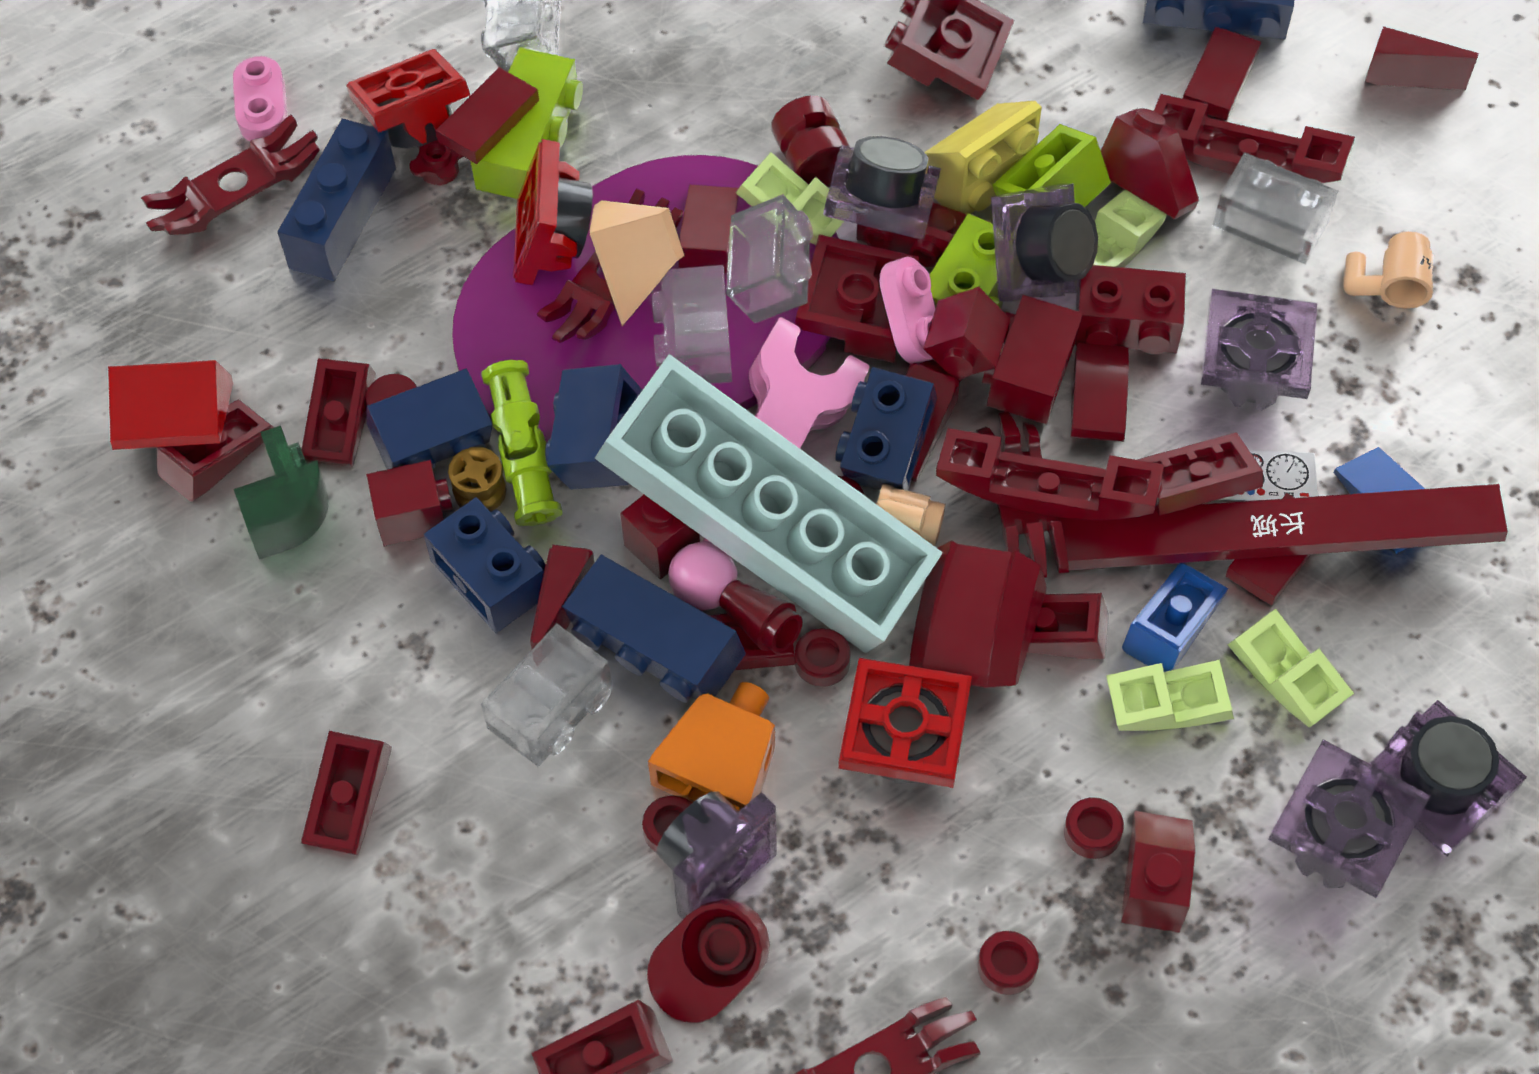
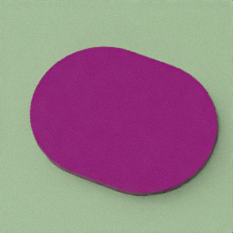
M682 155L647 161L602 180L592 186L593 200L590 225L580 257L577 259L572 258L570 269L552 272L539 269L533 285L517 283L515 278H513L515 229L497 241L481 257L466 279L456 303L452 330L453 348L458 371L465 368L468 369L490 419L491 413L495 409L490 387L483 383L481 372L489 365L505 360H523L528 364L529 375L525 377L531 402L536 403L540 414L538 427L544 434L546 444L551 439L554 424V396L560 388L562 370L621 364L643 390L670 354L744 409L748 410L758 404L757 398L751 390L749 370L778 319L782 317L795 324L796 314L816 245L779 226L740 196L730 274L681 271L677 261L623 326L615 307L609 316L607 326L598 334L586 340L578 339L576 335L561 343L552 339L555 331L561 327L575 308L577 300H573L570 313L551 322H545L537 316V313L558 297L566 281H572L596 251L589 233L595 204L600 201L629 203L637 188L645 192L643 205L655 206L663 197L669 200L668 208L670 213L676 207L682 210L684 215L689 185L740 188L759 165L722 156ZM683 215L676 229L678 237H680ZM835 232L832 237L838 238L837 233ZM600 265L597 270V274L602 279L606 280L602 267ZM593 309L590 319L596 313L597 310ZM801 330L794 350L799 364L806 370L811 368L825 351L826 344L831 337Z

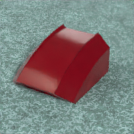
M952 540L937 547L943 553L926 577L915 622L909 666L972 676L971 685L978 687L1016 686L1019 682L1047 591L1041 565L1017 550L1008 552L957 544Z

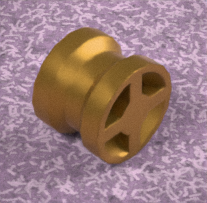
M484 447L464 449L454 456L449 464L448 475L456 504L461 508L477 497L490 512L498 508L506 497L507 489L499 457L493 451ZM471 482L477 483L479 487H472Z

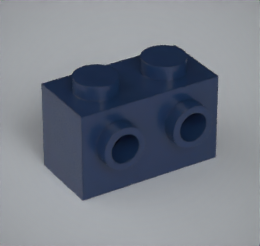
M621 364L562 370L560 388L555 394L553 401L555 418L551 439L546 444L545 456L547 466L570 490L629 485L627 481L595 459L604 442L642 392L641 387Z
M875 367L871 368L867 383L860 381L853 396L851 411L857 413L852 430L851 432L843 431L836 450L835 461L841 463L840 469L844 477L856 481L859 485L881 490L884 483L909 491L938 399L934 383Z
M467 368L367 406L366 424L386 469L431 460L432 468L434 469L439 461L455 456L462 450L471 447L485 448V443L490 442L493 423Z
M476 497L423 534L431 562L496 634L538 604L546 564L531 545L523 548L513 537L515 533L511 524L499 510L495 509L490 512Z

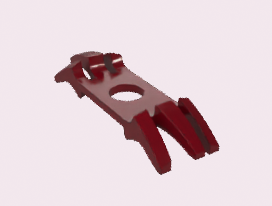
M289 115L269 136L252 139L250 141V148L192 180L185 176L169 191L141 197L148 209H175L161 217L146 222L147 227L151 231H165L169 235L193 234L207 230L209 222L265 189L283 180L293 182L309 166L320 151L315 143L318 135L312 130L292 145L282 149L297 127L296 119ZM239 172L248 177L245 186L236 191H226L219 186L221 179L229 173Z
M636 188L628 204L643 205L645 192ZM662 197L655 207L668 208L669 200ZM675 207L671 211V216L677 229L683 211ZM596 251L574 279L566 281L558 297L537 313V316L545 322H551L570 313L573 300L578 301L569 317L552 336V339L559 343L575 335L578 339L586 340L598 334L607 326L609 316L615 309L606 280L597 274L601 264ZM593 309L597 310L596 313L590 319Z
M1008 412L998 413L1004 452L1042 458L1040 436L1036 427L1031 423L1023 422V434L1028 451L1022 452L1021 434L1013 417ZM987 426L976 430V433L995 436ZM997 504L1006 551L1013 552L1017 550L1020 552L1018 535L1024 534L1032 560L1041 565L1044 578H1047L1044 532L1048 531L1058 573H1069L1062 522L1058 520V517L1025 512Z
M947 997L940 998L911 1009L903 1018L830 1059L814 1067L803 1068L795 1074H855L854 1068L857 1061L869 1054L879 1055L884 1058L890 1066L891 1074H937L955 1063L980 1054L975 1041L937 1050L933 1057L928 1053L929 1050L945 1039L975 1023L977 1018L972 1011L962 1012L923 1026L919 1033H916L915 1027L952 1008V1003Z

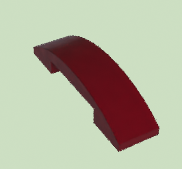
M1160 94L1154 108V112L1160 114L1165 119V125L1179 132L1187 160L1223 173L1262 182L1319 184L1340 181L1355 140V136L1305 126L1302 137L1297 138L1207 118L1208 104Z
M950 428L947 430L936 467L937 477L987 501L1025 512L1081 520L1125 519L1153 514L1164 472V464L1109 455L1106 469L1003 452L1001 451V437Z

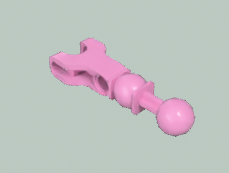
M780 317L749 370V381L751 390L758 403L755 417L795 446L801 448L810 431L826 429L840 422L852 404L858 383L860 381L864 382L869 365L849 355L842 366L833 374L821 376L808 372L799 364L794 351L797 337L801 331L799 326ZM706 538L701 542L693 543L680 549L672 558L668 571L673 595L700 611L720 606L719 600L722 592L731 582L737 580L738 574L733 558Z

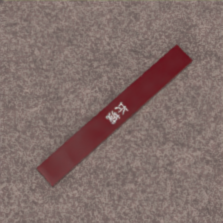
M1499 484L1200 504L1160 516L1155 509L1153 514L1112 520H1081L1058 517V520L1062 522L1069 570L1505 542L1508 533Z

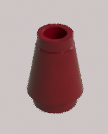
M740 580L731 582L721 594L719 600L720 607L727 612L762 651L772 650L774 653H782L798 638L802 629L803 619L796 613V607L793 603L744 584Z

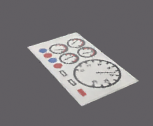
M1250 451L1263 470V487L1218 500L1257 501L1282 499L1286 493L1295 498L1318 496L1315 453Z

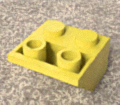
M1036 101L998 103L925 151L924 153L929 158L925 178L933 179L931 189H924L942 206L965 214H971L974 211L980 212L986 209L996 198L992 184L1037 145L1042 106Z

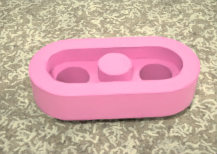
M256 56L242 61L233 73L235 117L241 135L246 140L251 141L252 139L269 136L287 117L285 82L279 64L271 58Z
M904 257L889 262L881 270L880 289L896 349L900 356L911 364L931 360L933 358L923 349L936 309L931 292L930 276L927 270L912 257Z

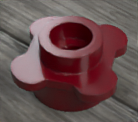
M436 140L419 146L416 159L412 160L409 164L410 171L414 176L422 177L424 181L432 185H445L457 177L459 173L458 160L463 158V156Z

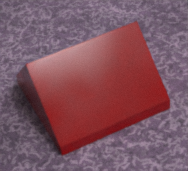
M216 360L108 367L110 442L112 450L218 444L221 442L233 380L232 375Z

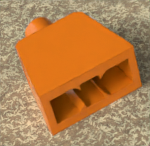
M749 682L739 683L729 703L710 694L700 695L649 758L648 767L651 786L669 794L686 798L692 803L710 792L719 791L752 823L775 749V725L771 721L760 717L770 699L769 695L762 688Z

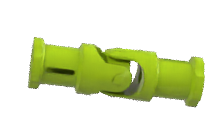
M505 360L489 365L481 372L483 383L490 387L495 409L491 413L493 427L503 434L499 435L498 448L505 480L512 484L518 510L514 513L515 523L519 526H537L554 521L563 514L561 503L554 500L549 475L552 471L547 466L545 456L546 441L543 432L538 427L540 414L537 404L531 402L525 378L529 375L528 364L523 360Z

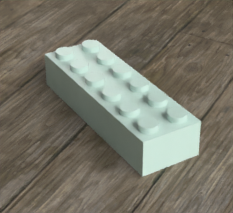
M670 354L609 435L595 457L597 461L819 621L840 633L847 641L865 654L885 641L943 553Z

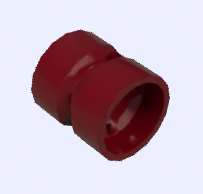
M818 95L796 98L785 104L775 114L771 122L773 136L781 152L786 157L788 167L808 185L816 177L829 188L841 182L848 175L849 170L842 169L841 164L843 158L852 159L853 151L845 135L840 130V124L825 98Z

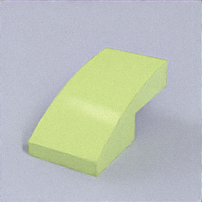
M772 152L768 154L736 192L764 216L794 235L815 245L817 244L819 234L832 237L854 211L816 177L808 185Z
M1126 189L1098 210L1095 219L1098 233V250L1093 265L1125 268L1161 227L1167 214Z
M1277 609L1268 613L1227 644L1250 673L1277 701L1308 727L1313 726L1354 694L1319 648L1312 653L1307 650Z
M1220 660L1164 672L1162 663L1106 675L1119 731L1176 729L1234 719Z

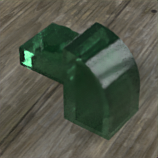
M281 425L260 432L275 475L234 489L259 560L292 549L311 538L323 524L329 506L328 492L318 462L314 461L306 464L299 442L288 445Z

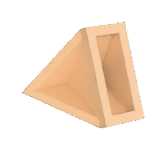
M600 201L594 205L589 233L621 325L623 326L672 266L685 255L669 208Z

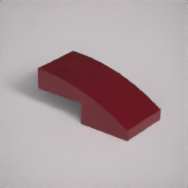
M1088 343L1076 344L1074 391L1071 405V437L1124 442L1128 399L1129 347Z

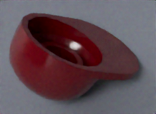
M730 899L711 901L688 914L658 944L648 963L647 979L653 999L666 1014L674 1019L688 1023L709 1020L724 1010L760 974L768 961L770 941L767 928L758 913L742 902Z

